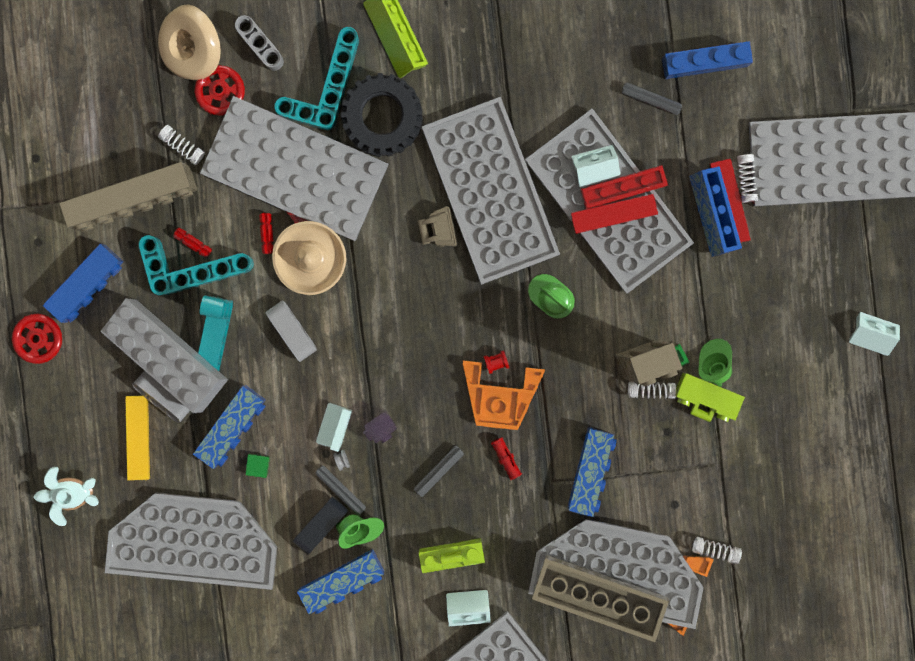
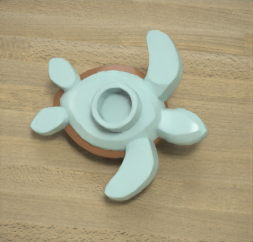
M52 467L44 477V483L50 490L45 489L36 492L34 499L42 503L52 501L53 503L49 510L51 520L59 526H65L67 521L62 514V509L75 510L86 502L91 506L98 505L97 497L92 495V488L96 480L94 478H89L85 482L76 478L57 480L59 468Z

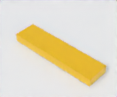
M126 396L127 480L150 479L148 400L144 396Z

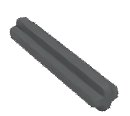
M628 82L622 88V94L672 114L678 115L681 111L682 104Z
M454 446L414 487L415 492L423 497L464 455L463 451L458 446Z
M322 465L315 472L357 515H360L365 510V505L325 466Z

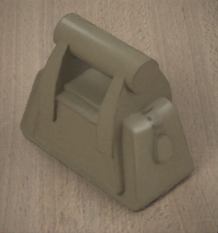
M448 206L431 213L429 219L418 220L422 245L435 242L437 246L442 247L457 246L451 209ZM427 225H432L433 237H429Z

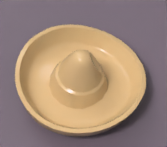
M181 5L165 17L158 37L159 52L165 66L172 73L184 79L200 80L210 76L219 64L221 49L215 27L207 15L195 6Z
M304 221L287 227L278 236L274 244L272 260L277 276L287 288L300 294L316 295L329 290L339 281L346 266V251L340 237L331 228L318 222Z

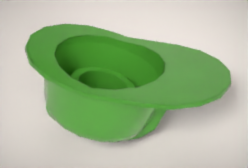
M547 274L538 275L532 279L529 284L528 293L536 306L553 318H563L571 313L575 300L573 293L564 284Z
M714 339L707 342L700 351L699 376L702 380L721 387L722 383L727 381L732 374V349L727 341Z
M349 515L336 524L339 534V546L347 549L373 541L383 532L384 522L379 518L363 519L358 515Z

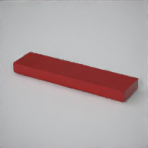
M731 159L710 163V168L720 166L740 242L751 240Z
M661 165L582 188L580 191L585 208L591 209L666 187L668 183L663 166Z
M654 194L573 212L571 213V219L575 234L655 216L658 215Z

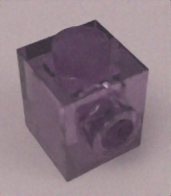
M384 411L364 425L366 428L364 433L369 441L374 440L375 443L381 441L383 444L393 437L391 433L398 427L387 411Z

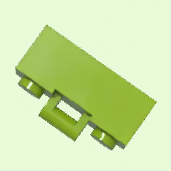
M682 373L676 388L677 402L687 406L693 403L690 414L708 422H711L714 413H718L716 418L726 422L729 419L736 421L745 399L744 396L687 373ZM702 404L710 407L709 412L698 409L699 405Z
M481 538L419 549L422 573L485 563Z

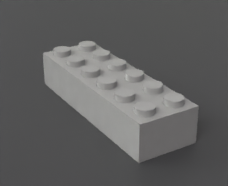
M126 298L101 330L108 339L192 413L203 412L228 380L138 300Z

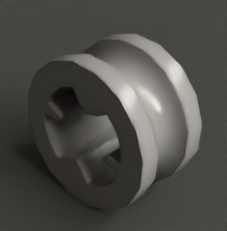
M341 450L340 454L333 453L339 471L343 470V467H350L344 450Z

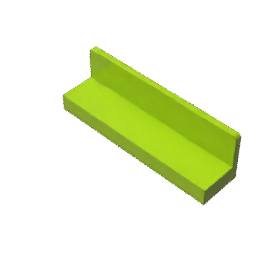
M366 0L364 6L398 77L402 78L409 72L428 65L398 0Z

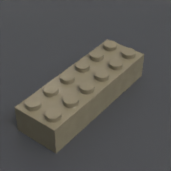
M179 162L59 204L67 228L87 232L93 230L94 225L101 224V226L113 223L114 218L121 217V219L133 216L135 211L141 210V212L152 210L153 205L159 203L161 205L170 204L176 197L181 196V199L193 196V192L198 189L190 166Z
M651 341L615 354L622 377L643 386L656 383L655 378L665 377L667 379L678 375L677 371L682 369L675 346L670 342Z
M548 555L545 556L532 599L653 642H656L669 603L668 597Z

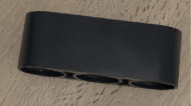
M332 496L292 542L306 555H309L348 510Z

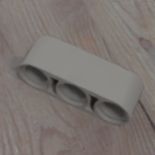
M243 15L238 17L235 22L237 32L268 69L272 71L279 70L284 63L280 52L249 16ZM244 23H251V28L248 31H241V26ZM264 39L262 47L256 48L254 46L256 40ZM271 55L278 56V61L275 64L268 63V58Z
M283 300L265 312L299 362L317 351L315 344Z
M146 371L132 384L136 391L177 423H180L190 412L187 407Z

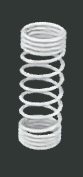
M166 125L160 131L158 138L163 142H168V146L172 145V149L177 148L178 153L182 152V156L186 155L187 160L190 159L191 163L197 165L204 157L205 152L197 148L193 155L187 158L195 145L193 144L188 152L183 155V151L190 141L185 144L182 150L178 151L185 137L174 148V144L181 134L175 138L173 143L169 144L176 130L173 131L172 127Z
M740 155L737 157L738 166L744 168L738 170L743 173L739 177L745 178L740 183L746 184L740 187V189L746 190L741 192L742 202L758 201V194H743L757 190V188H742L756 184V182H743L755 179L756 177H742L746 174L755 173V171H740L755 167L754 165H740L754 161V155Z
M632 381L628 383L629 398H638L640 384L637 386ZM657 382L655 387L652 384L653 398H655L656 386L658 384L659 399L661 398L662 385H664L665 399L667 397L668 399H675V383H668L667 386L665 383H662L660 386ZM641 385L642 398H644L645 386ZM651 385L647 386L648 399Z
M695 538L692 549L693 553L702 555L704 545L708 541L706 556H708L710 545L713 542L712 558L715 548L719 544L717 559H719L721 548L724 546L725 551L722 560H725L726 551L730 547L728 562L736 565L740 562L741 548L734 547L732 549L730 545L726 548L725 544L720 545L719 542L715 545L714 541L709 542L707 539L704 542L703 538Z

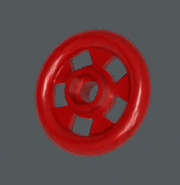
M218 65L210 76L196 80L194 91L196 100L203 110L220 116L225 115L230 102L226 99L230 92L235 94V97L243 100L245 86L241 76L234 69ZM218 74L220 79L211 82L210 76ZM228 77L232 78L235 83L231 87L225 82ZM209 86L210 95L204 96L203 87ZM221 86L223 91L219 94L216 93V88ZM212 100L221 101L220 107L211 105Z
M43 314L28 315L22 318L13 330V348L20 358L29 363L41 364L48 362L57 355L61 348V329L49 316ZM36 322L44 323L43 330L35 328ZM25 327L30 329L26 337L21 335ZM52 332L54 341L48 342L47 333ZM35 335L39 336V341L37 343L33 340V337ZM26 342L32 348L29 353L22 347ZM45 346L47 353L39 355L38 349Z

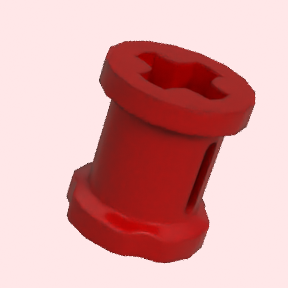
M504 350L500 354L491 357L484 356L489 374H492L494 370L504 367L506 369L509 368Z

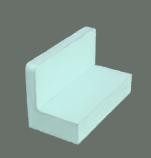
M613 145L572 156L580 188L620 177L618 156Z
M860 312L856 318V329L849 342L888 356L900 340V325Z
M329 403L316 442L331 447V450L338 452L341 448L352 410Z
M487 590L446 594L449 626L491 623Z

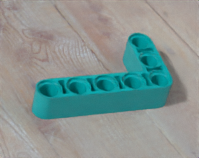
M345 27L338 35L319 106L288 97H281L275 103V110L281 117L322 130H331L335 127L359 44V37L354 28ZM347 34L355 36L351 43L343 41ZM346 54L349 56V59L346 63H339L338 57ZM337 74L343 76V80L339 84L332 82L333 76ZM331 94L337 96V101L334 104L326 102L327 97ZM284 103L291 105V109L287 113L280 111ZM304 109L311 110V115L307 119H303L300 116ZM323 115L331 116L329 124L323 125L321 123Z
M147 235L139 241V249L152 292L157 295H169L248 273L254 266L252 257L240 253L170 273L160 239ZM149 240H153L155 243V247L151 251H148L146 248ZM245 257L248 265L246 268L241 269L238 266V261ZM155 260H158L161 264L158 271L152 269V263ZM225 263L228 270L225 274L221 275L218 272V267L220 264ZM201 269H205L207 272V277L204 280L198 278V272ZM184 274L187 282L185 285L180 286L178 277ZM164 280L166 282V289L161 292L158 289V283Z
M203 296L200 315L206 316L198 354L219 371L233 301L213 296Z

